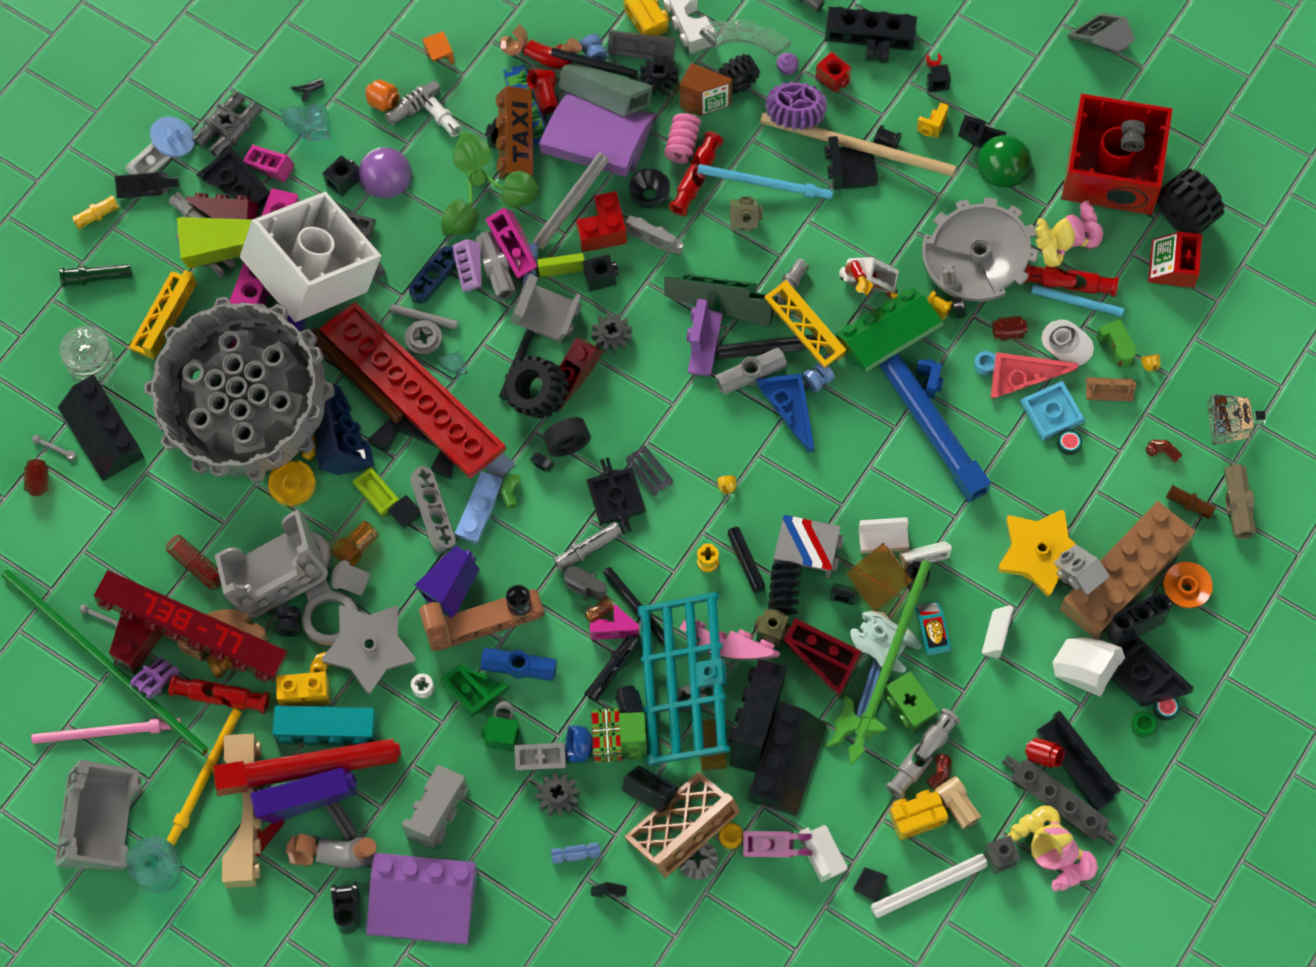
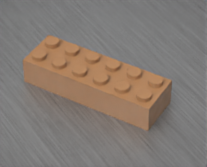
M1157 501L1101 559L1100 562L1110 577L1088 595L1081 590L1075 591L1073 589L1063 599L1060 610L1091 637L1099 640L1108 630L1113 616L1117 612L1130 607L1189 545L1196 531L1161 502Z

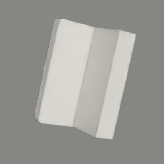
M908 518L860 521L858 533L861 554L908 551Z
M826 825L812 831L809 828L799 831V834H812V840L800 842L804 849L812 850V856H808L821 883L847 871L848 867Z

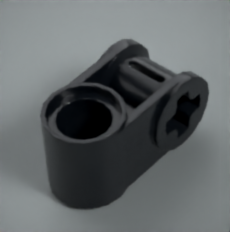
M353 882L352 885L346 886L332 884L331 899L334 921L340 932L344 934L353 933L358 929L360 923L358 883ZM345 915L353 916L352 920L347 924L340 922Z

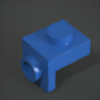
M930 359L919 360L916 373L929 376L926 394L929 398L934 399L936 391L941 392L944 378L940 377L942 364H938Z

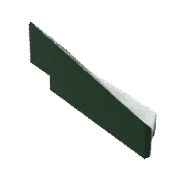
M691 274L683 275V279L664 278V295L669 298L697 305V299L707 300L709 310L765 327L771 325L775 312L764 299V296L767 294L756 293L757 283ZM778 295L772 298L776 303L778 302Z

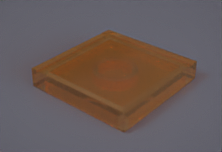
M882 543L846 572L873 611L879 610L914 582L885 543Z

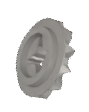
M417 321L406 330L405 343L411 352H415L419 356L421 354L430 355L432 351L438 350V346L442 343L441 330L431 321ZM420 332H422L425 335V337H428L425 345L420 340Z
M708 841L698 849L700 856L705 857V860H701L699 869H697L695 861L690 860V858L695 856V853L679 866V869L685 876L699 880L707 878L715 871L718 856L715 847L709 844Z

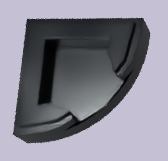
M953 297L957 319L964 318L966 312L963 299Z
M609 882L591 887V896L603 898V895L611 894L615 895V898L627 895V886Z

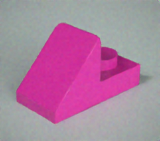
M615 604L614 622L600 619L596 620L595 623H590L591 640L625 639L627 635L640 638L639 625Z

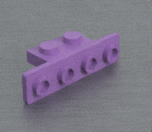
M697 299L696 308L692 307L691 310L693 325L692 328H688L687 342H690L691 346L688 373L692 375L711 376L723 314L709 310L707 300Z

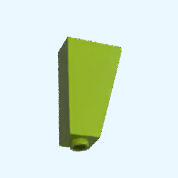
M177 218L182 261L189 269L240 257L252 219Z

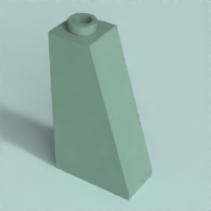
M575 62L563 66L559 74L560 82L558 88L625 117L649 107L653 88L651 85Z

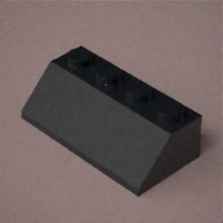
M93 374L73 385L58 406V409L102 481L144 458L140 447L96 376Z
M780 702L749 791L748 801L796 817L827 724L803 708Z

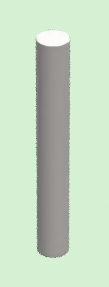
M392 304L390 307V313L419 321H431L438 326L453 330L458 328L459 322L456 320Z

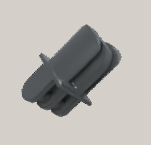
M575 566L568 567L565 570L566 587L584 596L585 601L588 596L598 601L607 599L606 584L597 579L595 571L591 574Z

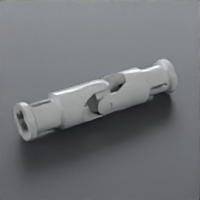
M942 708L940 717L934 725L931 724L925 731L921 743L915 745L897 769L898 773L891 783L887 782L885 788L893 796L899 799L905 798L906 790L912 783H916L932 761L934 756L932 753L945 744L949 738L948 734L955 725H959L961 721L952 711ZM913 754L918 761L926 762L923 767H918L913 763Z

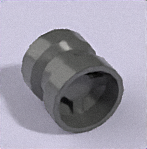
M1129 120L1122 123L1121 133L1124 136L1121 138V148L1128 152L1142 150L1144 148V138L1142 135L1145 133V124L1137 120Z

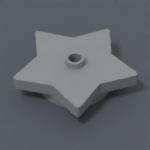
M342 605L339 606L340 636L322 657V662L350 670L367 694L373 691L386 670L414 663L416 658L398 637V606H393L371 615ZM364 642H372L374 646L366 648Z

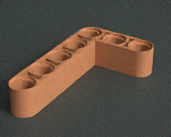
M529 590L532 606L530 611L523 616H515L508 610L506 597L458 612L452 618L449 616L444 617L441 605L438 602L422 606L419 609L430 649L432 651L443 650L543 617L545 611L538 591Z

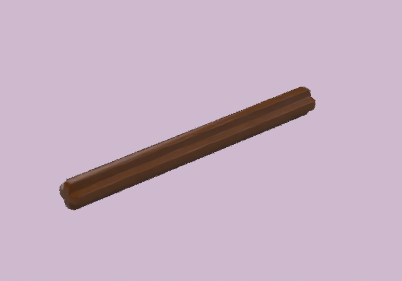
M311 329L317 337L315 346L319 347L322 353L394 423H399L404 418V414L318 329Z

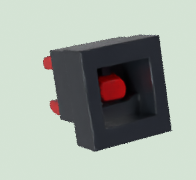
M938 53L937 61H932L929 55L926 56V65L930 68V73L927 74L926 80L927 93L950 90V71L947 64L941 65L942 56L940 53Z

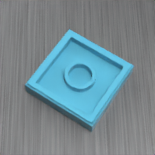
M1063 381L1020 400V404L1042 441L1085 422V418Z

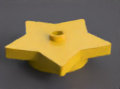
M1060 510L1039 521L1008 515L1006 524L1011 546L999 564L998 572L1021 575L1031 580L1047 597H1050L1059 580L1056 574L1059 570L1053 562L1064 551L1069 550L1076 544L1068 537L1065 511Z

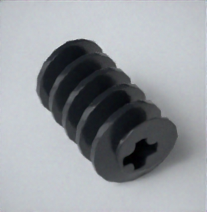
M779 561L772 565L771 592L769 593L770 601L768 602L770 610H779L785 615L798 614V609L792 606L799 605V600L792 597L800 596V591L793 589L801 585V582L794 580L801 578V573L795 571L802 567L800 564L791 561Z

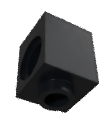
M342 155L322 173L325 184L341 197L359 181L358 165L352 159L347 160Z
M610 255L582 261L589 292L616 285V276L619 275L616 262H611ZM599 271L606 272L605 274H597Z

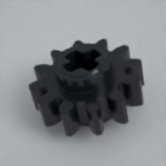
M655 55L653 62L646 59V66L640 67V82L653 86L652 94H655L658 89L663 95L665 88L672 91L673 84H678L679 68L675 67L674 60L667 63L666 56L662 60H658V57Z

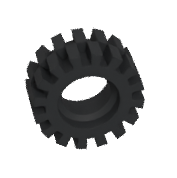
M742 54L741 57L737 55L735 59H729L730 62H725L723 64L724 67H720L719 72H717L732 79V94L733 92L734 94H738L739 91L743 92L746 87L750 88V84H754L756 79L760 77V70L749 54Z

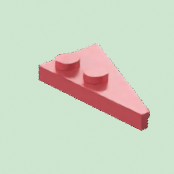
M997 352L995 353L990 398L994 399L1075 371L1078 368V363Z

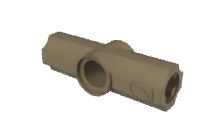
M1234 464L1225 467L1224 470L1227 488L1225 497L1226 510L1231 515L1233 536L1238 539H1247L1256 534L1253 517L1254 495L1252 490H1249L1246 466Z

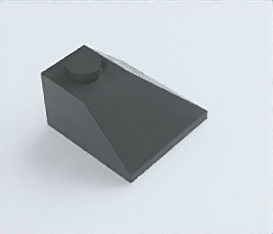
M1100 13L1067 34L1069 39L1116 52L1126 50L1128 45L1135 41L1127 18L1107 13Z

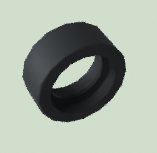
M571 417L549 427L544 433L543 439L550 454L555 457H561L575 453L585 447L590 442L591 434L584 419Z

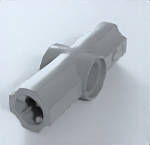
M489 231L482 232L476 237V242L480 243L481 260L487 279L490 278L497 299H509L512 295L516 294L509 274L510 270L506 256L501 252L493 233Z
M777 347L758 357L745 358L740 365L716 375L715 380L720 392L726 395L746 385H756L757 379L787 367V362L783 352ZM748 369L756 370V372L752 374L747 373L746 371Z

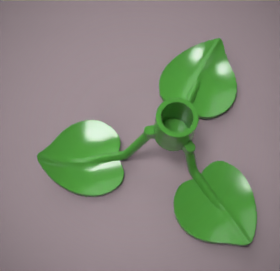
M461 131L453 152V162L459 170L465 173L469 180L467 182L469 202L467 204L462 199H456L446 207L441 221L442 233L445 235H463L471 232L477 226L479 214L475 208L471 207L473 205V185L479 186L486 180L498 189L504 190L501 200L505 205L513 208L525 206L533 201L538 195L540 187L531 175L523 171H515L509 174L504 181L505 186L500 185L486 174L481 167L490 162L491 151L489 146L478 136Z

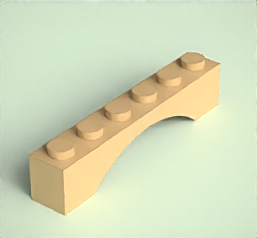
M254 734L224 735V760L226 763L244 761V763L256 762L258 757L262 756V744L258 742ZM258 787L248 788L247 792L242 793V821L231 847L222 857V883L226 888L256 887L257 878L261 877L260 863H257V854L261 853V840L257 838V829H261V819L256 818L250 793L259 791Z

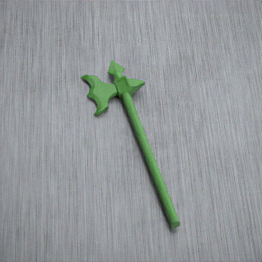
M922 560L866 712L862 713L861 718L857 717L855 712L856 703L847 695H844V710L833 720L835 734L824 746L831 748L840 745L848 734L855 732L857 735L855 743L849 747L851 765L865 752L863 745L866 738L871 739L872 734L877 735L887 730V727L877 721L878 718L875 714L930 569L931 563L929 561Z

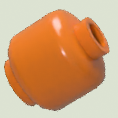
M375 80L365 90L368 105L380 111L388 112L399 103L400 94L397 87L384 80Z

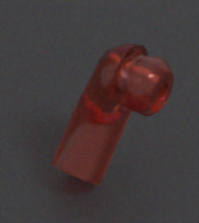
M1153 439L1145 447V451L1149 456L1165 453L1174 463L1182 456V453L1168 440Z

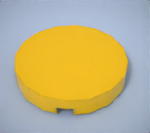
M298 460L289 461L279 468H274L268 478L270 494L275 501L285 506H297L308 501L316 487L313 471L307 464Z

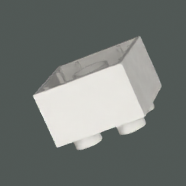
M325 191L253 219L240 258L276 301L288 310V315L293 321L297 322L366 293L381 255Z

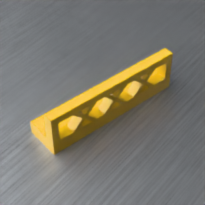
M184 270L181 275L171 271L129 346L131 351L154 360L156 359L166 341L164 333L170 326H174L197 285L192 272ZM174 280H177L178 283L172 292L170 287ZM165 300H168V301L166 302V304H165L163 310L161 311V309H160L161 303H162L163 301H165ZM157 319L154 326L150 330L149 324L152 320ZM146 338L142 347H139V342Z
M787 280L764 296L767 303L823 368H826L833 361L839 362L844 358L846 353L844 346ZM779 294L787 305H778L772 298ZM789 311H793L802 323L792 322L789 319ZM804 328H808L817 341L807 340L804 336ZM819 346H823L831 355L828 359L825 360L819 354Z

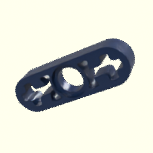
M446 246L441 248L410 284L409 294L413 302L418 304L427 302L455 269L456 261L452 247ZM450 255L452 256V260L447 259V260L444 262V258H443L444 256H445V257H449ZM435 270L440 273V276L434 280L427 277L430 271ZM422 288H423L424 294L418 293V294L416 295L415 290H419V291H420V290H422Z

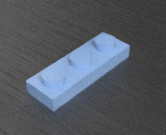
M481 471L455 531V537L478 545L500 494L503 478Z

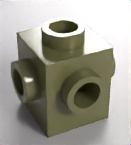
M750 196L740 197L739 200H730L731 228H740L742 231H751L753 228H758V220H763V208L758 206V200Z
M765 609L763 616L758 615L754 625V629L757 630L756 641L760 642L763 639L774 644V647L780 648L782 640L785 639L790 629L788 617L779 610L772 609L770 611Z

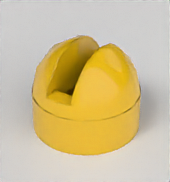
M1152 354L1141 357L1143 368L1148 372L1158 370L1161 365L1160 355Z
M736 476L717 478L719 490L724 494L733 493L737 486Z

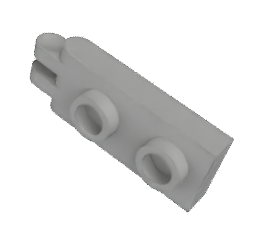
M630 215L627 219V234L668 253H675L677 255L683 253V242L668 233L666 229L648 224L646 220L640 217L635 218Z

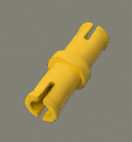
M111 195L96 205H89L87 210L72 216V219L77 229L80 230L95 220L97 222L102 220L103 216L119 209V206Z

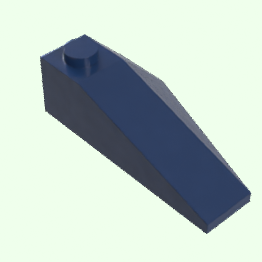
M332 384L334 386V396L327 399V402L325 401L324 415L319 428L316 430V456L319 469L336 475L369 469L374 466L371 447L367 440L362 439L359 433L361 427L358 422L353 421L349 413L351 407L341 387Z

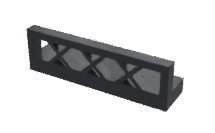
M1060 710L1054 713L1051 721L1037 729L1036 733L1041 739L1057 743L1060 747L1064 748L1065 756L1061 766L1096 811H1100L1118 798L1121 789Z

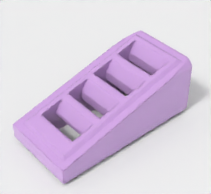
M466 239L454 244L453 252L462 291L467 293L481 287L480 243Z

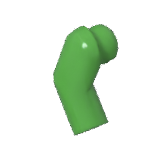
M510 473L506 475L500 488V493L507 509L515 508L518 505L513 493L515 487L521 484V477L518 474Z

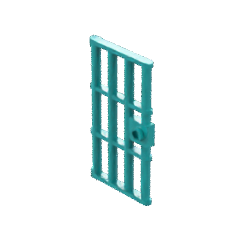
M713 592L638 607V617L641 620L643 652L641 663H643L646 700V708L644 710L647 716L648 766L730 752V746H727L724 706L726 695L723 692V685L727 684L725 660L721 658L720 649L723 647L719 637L717 609L719 593ZM707 602L710 644L697 646L694 604ZM685 606L687 648L675 650L672 608ZM662 610L665 652L652 654L650 613ZM711 651V660L698 662V653ZM688 656L691 700L678 702L675 658ZM666 660L668 704L656 706L653 662ZM713 687L714 696L701 698V688ZM714 703L717 747L704 749L701 705ZM691 707L694 751L682 753L679 709ZM669 711L672 755L659 757L656 713Z

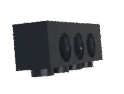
M840 6L829 7L825 41L867 46L868 39H875L877 42L888 40L890 41V49L913 51L917 16L892 14L885 11L874 12L865 9H847Z

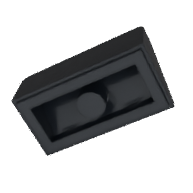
M638 765L624 777L622 790L658 812L663 813L679 791V787Z

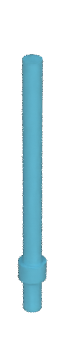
M701 164L698 166L697 173L801 193L804 194V197L813 198L816 196L832 199L833 190L818 188L814 184L806 183V185Z

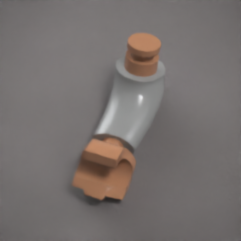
M301 833L298 836H291L290 842L287 843L286 853H288L289 863L308 866L312 864L313 857L316 856V862L348 869H358L366 866L373 860L376 851L375 841L368 837H359L352 841L319 838V843H316V836H308Z

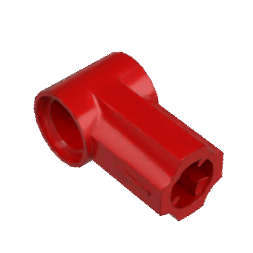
M531 69L527 75V85L530 89H534L539 111L541 114L554 112L558 106L554 90L557 80L555 72L552 70Z

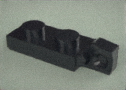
M167 172L114 176L117 199L163 195L164 193H169L168 188L180 186V178H167Z

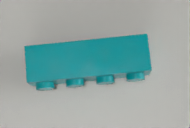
M275 706L272 735L276 742L282 745H293L294 742H303L309 746H316L318 743L342 746L343 743H353V745L374 742L377 715L374 708Z

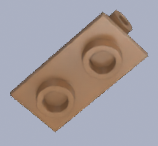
M1086 377V400L1134 402L1136 381H1133V379Z

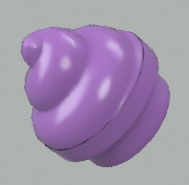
M783 53L777 59V69L784 75L793 74L799 67L798 58L792 53Z

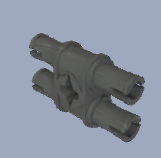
M235 90L224 104L217 105V109L208 119L204 120L203 127L191 139L197 146L199 145L200 148H203L213 135L220 136L212 147L208 149L217 158L230 146L238 144V140L246 131L251 129V123L263 112V109L252 101L241 115L234 113L246 101L245 97L241 93L238 94V91Z

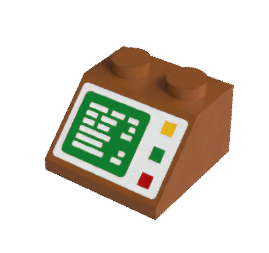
M691 63L680 82V108L687 113L701 116L729 107L732 103V79Z

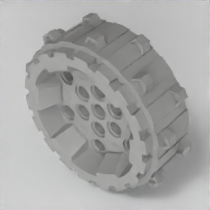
M227 297L217 298L212 308L193 315L180 328L170 326L164 333L167 343L158 355L152 380L145 383L144 393L153 398V409L157 418V425L159 430L164 432L161 440L163 446L168 451L182 450L184 454L192 458L191 469L201 475L210 470L211 474L215 477L224 478L225 475H247L253 483L263 481L267 471L279 468L291 461L299 452L309 453L315 447L312 436L322 421L325 401L327 402V399L334 396V386L325 381V370L322 364L324 357L321 349L314 347L317 337L310 329L299 331L292 323L290 324L287 321L288 310L278 304L268 309L263 304H232ZM237 340L236 346L229 349L230 342ZM280 354L278 362L272 363L273 356ZM240 362L239 369L232 371L233 365ZM261 369V376L254 379V373ZM200 371L199 378L193 380L194 373ZM222 378V383L218 387H214L215 380ZM244 385L243 391L240 394H235L236 388ZM265 392V398L258 402L257 396ZM287 399V405L279 409V403ZM225 400V406L221 410H217L219 402ZM247 408V413L243 417H239L240 410ZM203 416H207L206 423L199 426L200 419ZM250 430V437L242 440L243 433Z

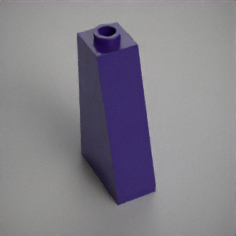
M342 767L250 793L256 818L275 824L357 795L355 790L357 780L353 772Z

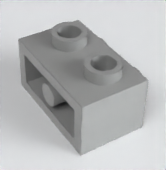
M1076 544L1069 550L1064 551L1053 562L1059 570L1056 574L1065 584L1068 582L1075 591L1081 590L1087 595L1110 577L1097 557Z

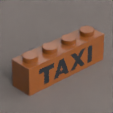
M506 86L496 96V106L498 107L496 127L498 128L499 135L496 141V147L499 149L496 167L497 171H499V179L505 180L509 174L515 171H523L533 176L532 90Z

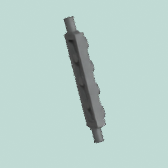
M1009 755L1005 757L1006 759L1003 760L1002 764L1014 771L1012 780L1046 806L1056 809L1059 816L1094 841L1101 836L1112 846L1119 837L1107 829L1109 820L1028 759L1018 763Z

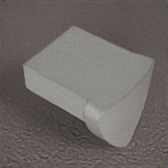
M345 560L341 561L333 569L332 586L337 590L342 588L362 596L370 573L349 565V562Z

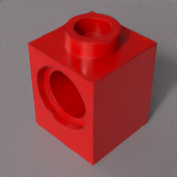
M830 52L816 65L815 78L834 93L849 84L851 80V67L833 52Z

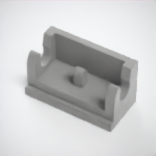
M565 743L514 745L516 771L566 768Z

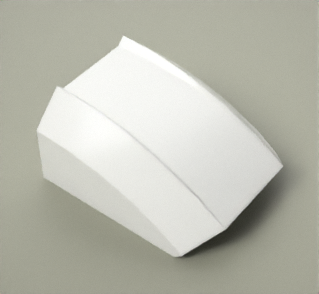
M1079 637L1067 639L1052 663L1056 678L1100 697L1125 656L1121 647L1097 639Z

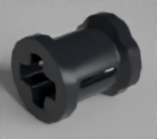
M880 125L873 143L897 149L902 133H894L885 129V126Z

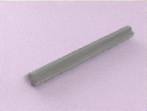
M603 153L596 155L533 240V244H537L539 249L545 248L609 162L607 156Z

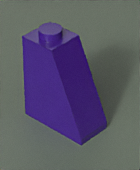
M455 546L415 584V587L425 601L428 603H440L443 613L452 618L458 611L480 571L475 563L477 559L468 549L464 551Z

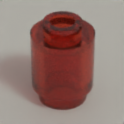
M1021 315L1002 317L998 318L997 321H992L994 339H1000V341L1023 339L1024 334L1028 332L1026 319L1022 320Z
M29 460L24 467V491L28 492L31 496H41L48 491L49 468L44 460Z

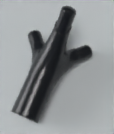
M319 78L305 85L292 86L291 90L304 92L302 102H306L308 95L312 91L324 87V82Z

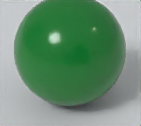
M1000 135L988 140L982 146L977 158V167L980 175L988 183L1003 188L1013 187L1022 183L1028 177L1032 166V158L1028 147L1020 139L1010 135Z

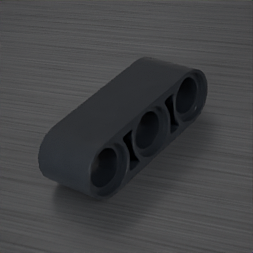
M1155 594L1117 612L1113 616L1108 628V639L1115 644H1124L1163 625L1172 607L1171 599L1164 594Z

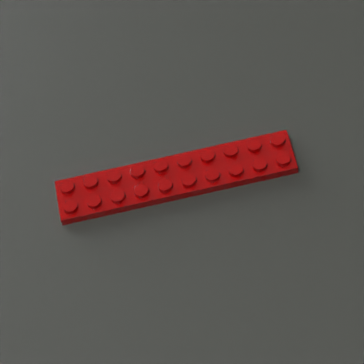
M356 302L319 328L320 333L468 478L471 479L506 451V445Z

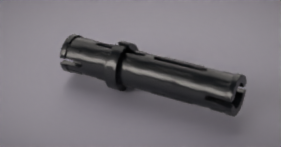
M627 635L616 651H612L610 660L584 692L589 699L594 702L598 701L623 666H627L629 657L640 645V642L633 636Z

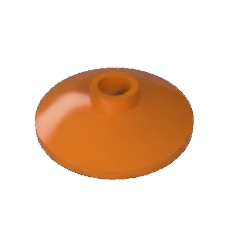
M1180 562L1173 565L1166 572L1163 588L1165 594L1177 606L1196 608L1203 605L1209 599L1213 583L1211 576L1202 566L1193 562ZM1187 585L1191 590L1185 591L1182 586Z

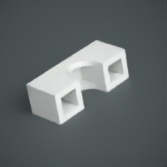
M662 0L666 12H670L672 16L671 22L674 29H678L680 32L679 37L682 46H687L690 54L715 45V32L707 16L698 19L687 16L698 11V0Z

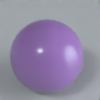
M388 147L377 148L369 152L362 159L358 170L359 183L363 190L377 198H391L401 194L409 186L412 179V168L408 159L398 150Z

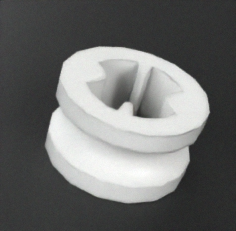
M418 674L412 679L411 688L417 697L427 698L433 693L434 684L429 675ZM421 681H425L428 686L427 689L424 687L423 691H420L417 686L418 683L421 684Z

